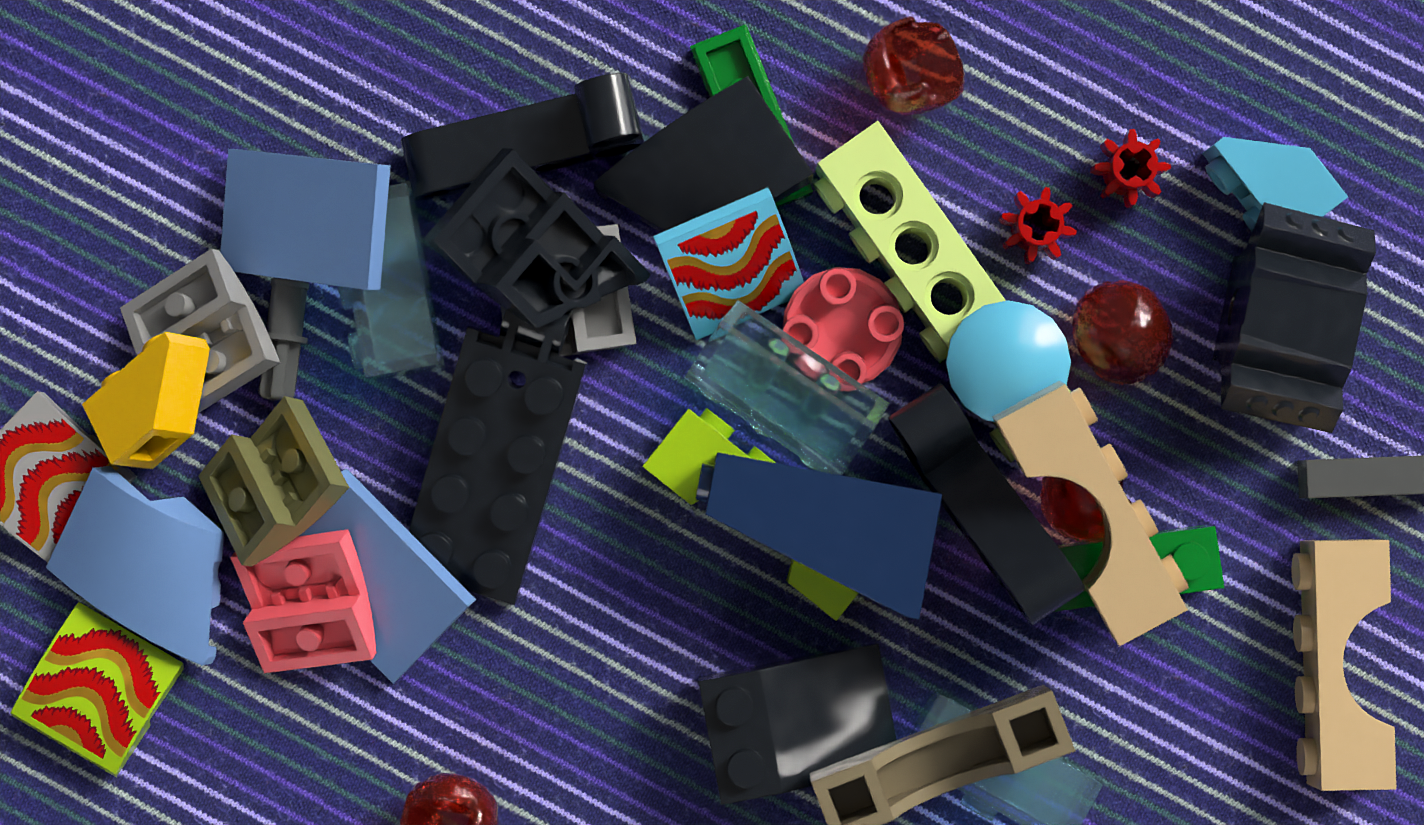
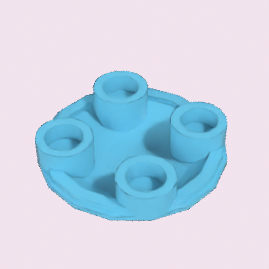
M1009 300L984 305L964 318L950 339L946 359L950 386L957 395L961 406L983 420L994 422L992 416L1057 381L1067 385L1071 365L1066 338L1054 320L1033 305Z

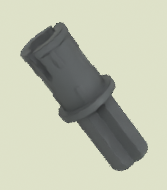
M272 278L266 330L274 345L280 363L260 375L258 393L262 398L281 401L284 396L295 397L301 345L308 344V338L302 337L307 290H309L310 284L296 280Z

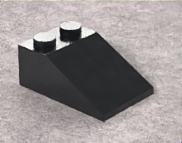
M878 643L699 676V688L721 805L810 787L812 783L809 773L897 740Z

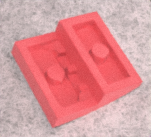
M348 529L298 536L289 544L253 566L241 565L236 552L230 557L252 608L243 621V625L264 673L366 661L374 658L377 652L368 592L357 552Z

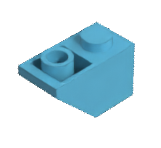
M1223 137L1202 153L1209 162L1205 169L1212 182L1224 194L1229 195L1232 192L1246 209L1243 219L1251 232L1254 229L1264 202L1323 217L1348 198L1347 194L1311 148Z

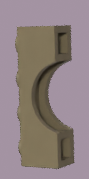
M1040 685L809 774L827 825H882L895 820L907 810L948 791L984 779L1022 772L1075 751L1053 691L1045 685Z

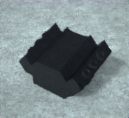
M1266 202L1263 203L1247 247L1239 256L1233 258L1212 358L1213 361H1218L1221 365V409L1329 433L1333 432L1343 411V387L1352 369L1368 295L1366 275L1376 254L1375 230Z

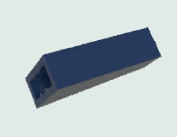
M717 452L715 465L702 463L696 500L708 502L707 516L905 617L919 620L942 494Z

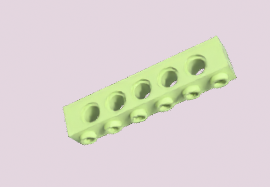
M876 121L817 163L815 172L820 177V180L813 185L819 196L832 213L835 214L842 209L856 228L849 233L853 244L868 263L875 259H878L891 278L884 283L885 286L897 299L902 312L906 313L911 308L915 311L926 327L919 335L930 353L941 363L947 358L950 339L964 318L984 305L1006 300L879 121ZM877 184L888 189L893 198L891 210L884 214H872L865 210L859 196L863 188L868 185ZM908 233L920 236L928 248L926 260L915 265L903 262L895 250V242L898 237ZM939 283H950L956 286L963 298L960 311L952 315L942 314L937 311L931 302L933 286ZM997 427L989 434L1004 457L1011 463L1015 458Z

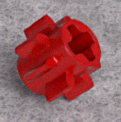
M1130 129L1125 133L1123 145L1120 148L1114 141L1106 139L1100 145V148L1109 158L1106 162L1095 164L1090 169V173L1094 175H1103L1107 185L1102 190L1100 196L1104 199L1112 193L1124 195L1126 208H1131L1136 204L1138 191L1140 190L1153 199L1161 193V189L1153 179L1156 175L1164 174L1171 169V164L1158 162L1155 150L1159 147L1161 141L1157 138L1148 145L1137 142L1135 129ZM1134 157L1140 162L1141 166L1136 172L1137 176L1135 175L1127 181L1119 172L1123 169L1124 162Z
M1045 187L1038 195L1037 200L1031 202L1026 194L1022 191L1018 192L1014 196V202L1020 211L1017 214L1002 213L998 220L1003 225L1011 226L1012 236L1002 246L1004 249H1008L1017 244L1020 248L1026 250L1024 255L1025 264L1032 263L1037 256V252L1043 249L1052 260L1057 259L1061 256V251L1055 241L1058 238H1072L1077 230L1070 226H1064L1063 215L1071 209L1072 204L1070 202L1064 203L1058 207L1055 203L1049 201L1051 195L1049 187ZM1036 212L1043 214L1042 224L1051 227V231H1047L1038 240L1031 238L1032 228L1023 224V221L1029 220Z

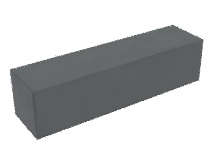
M1424 455L1297 461L1299 498L1424 494Z

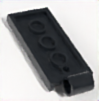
M505 310L499 337L481 332V329L473 326L467 327L409 528V532L467 591L515 605L520 594L588 362L579 359L573 361L559 356L567 337L573 310L566 312L562 318L539 328L529 326L508 310ZM513 371H520L525 375L526 383L524 385H517L512 381L511 373Z

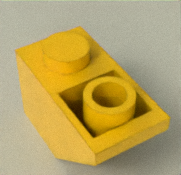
M165 331L154 336L143 345L140 354L123 369L107 376L102 381L101 388L82 404L111 465L154 469L194 434L210 352L205 339Z

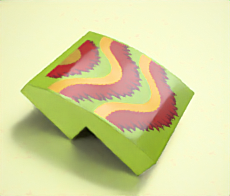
M78 602L42 656L10 713L11 716L117 777L150 728V719L184 670V665L171 655Z

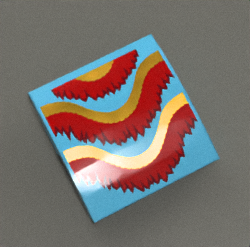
M768 187L653 236L696 340L790 301L795 289L804 283L789 238Z

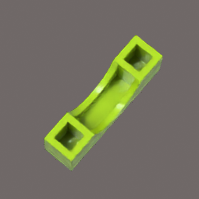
M706 408L700 416L688 409L642 467L687 503L693 505L698 502L696 494L702 463L715 465L717 452L772 463L776 462L755 446H753L748 454L741 451L728 440L735 430ZM791 559L786 581L837 621L858 595V592Z

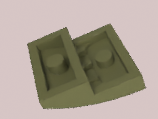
M287 396L281 399L251 438L231 434L198 475L241 565L253 566L289 544L320 519L349 489L342 472L304 401Z

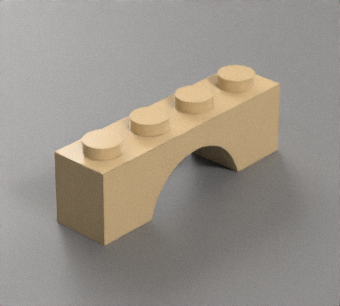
M1057 381L992 416L1018 466L1027 478L1054 476L1071 480L1084 487L1097 503L1104 526L1103 545L1094 567L1083 579L1082 583L1110 635L1119 646L1188 610L1179 594L1189 588L1187 582L1171 555L1163 559L1159 558L1149 537L1159 533L1158 529L1140 499L1131 504L1127 499L1119 482L1127 478L1128 474L1112 445L1109 443L1100 448L1088 426L1097 422L1098 419L1080 387L1069 392L1066 384Z
M1300 540V553L1293 555L1291 566L1293 586L1295 590H1301L1302 615H1296L1293 623L1294 644L1298 652H1303L1304 676H1298L1295 682L1296 707L1299 713H1305V738H1299L1297 742L1299 773L1306 775L1308 785L1321 791L1395 790V727L1370 716L1357 704L1347 687L1343 671L1345 646L1355 626L1367 614L1391 602L1389 540Z

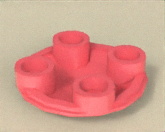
M834 267L813 274L795 289L784 310L782 336L789 357L806 376L826 386L853 389L859 387L862 383L873 380L891 365L902 342L904 320L897 299L879 278L861 269Z

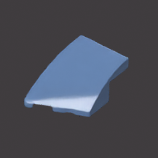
M111 466L92 468L46 568L94 607L147 640L201 666L213 663L217 647L209 645L211 609L219 606L221 584L218 578V568L223 556L224 531L185 497L149 501Z

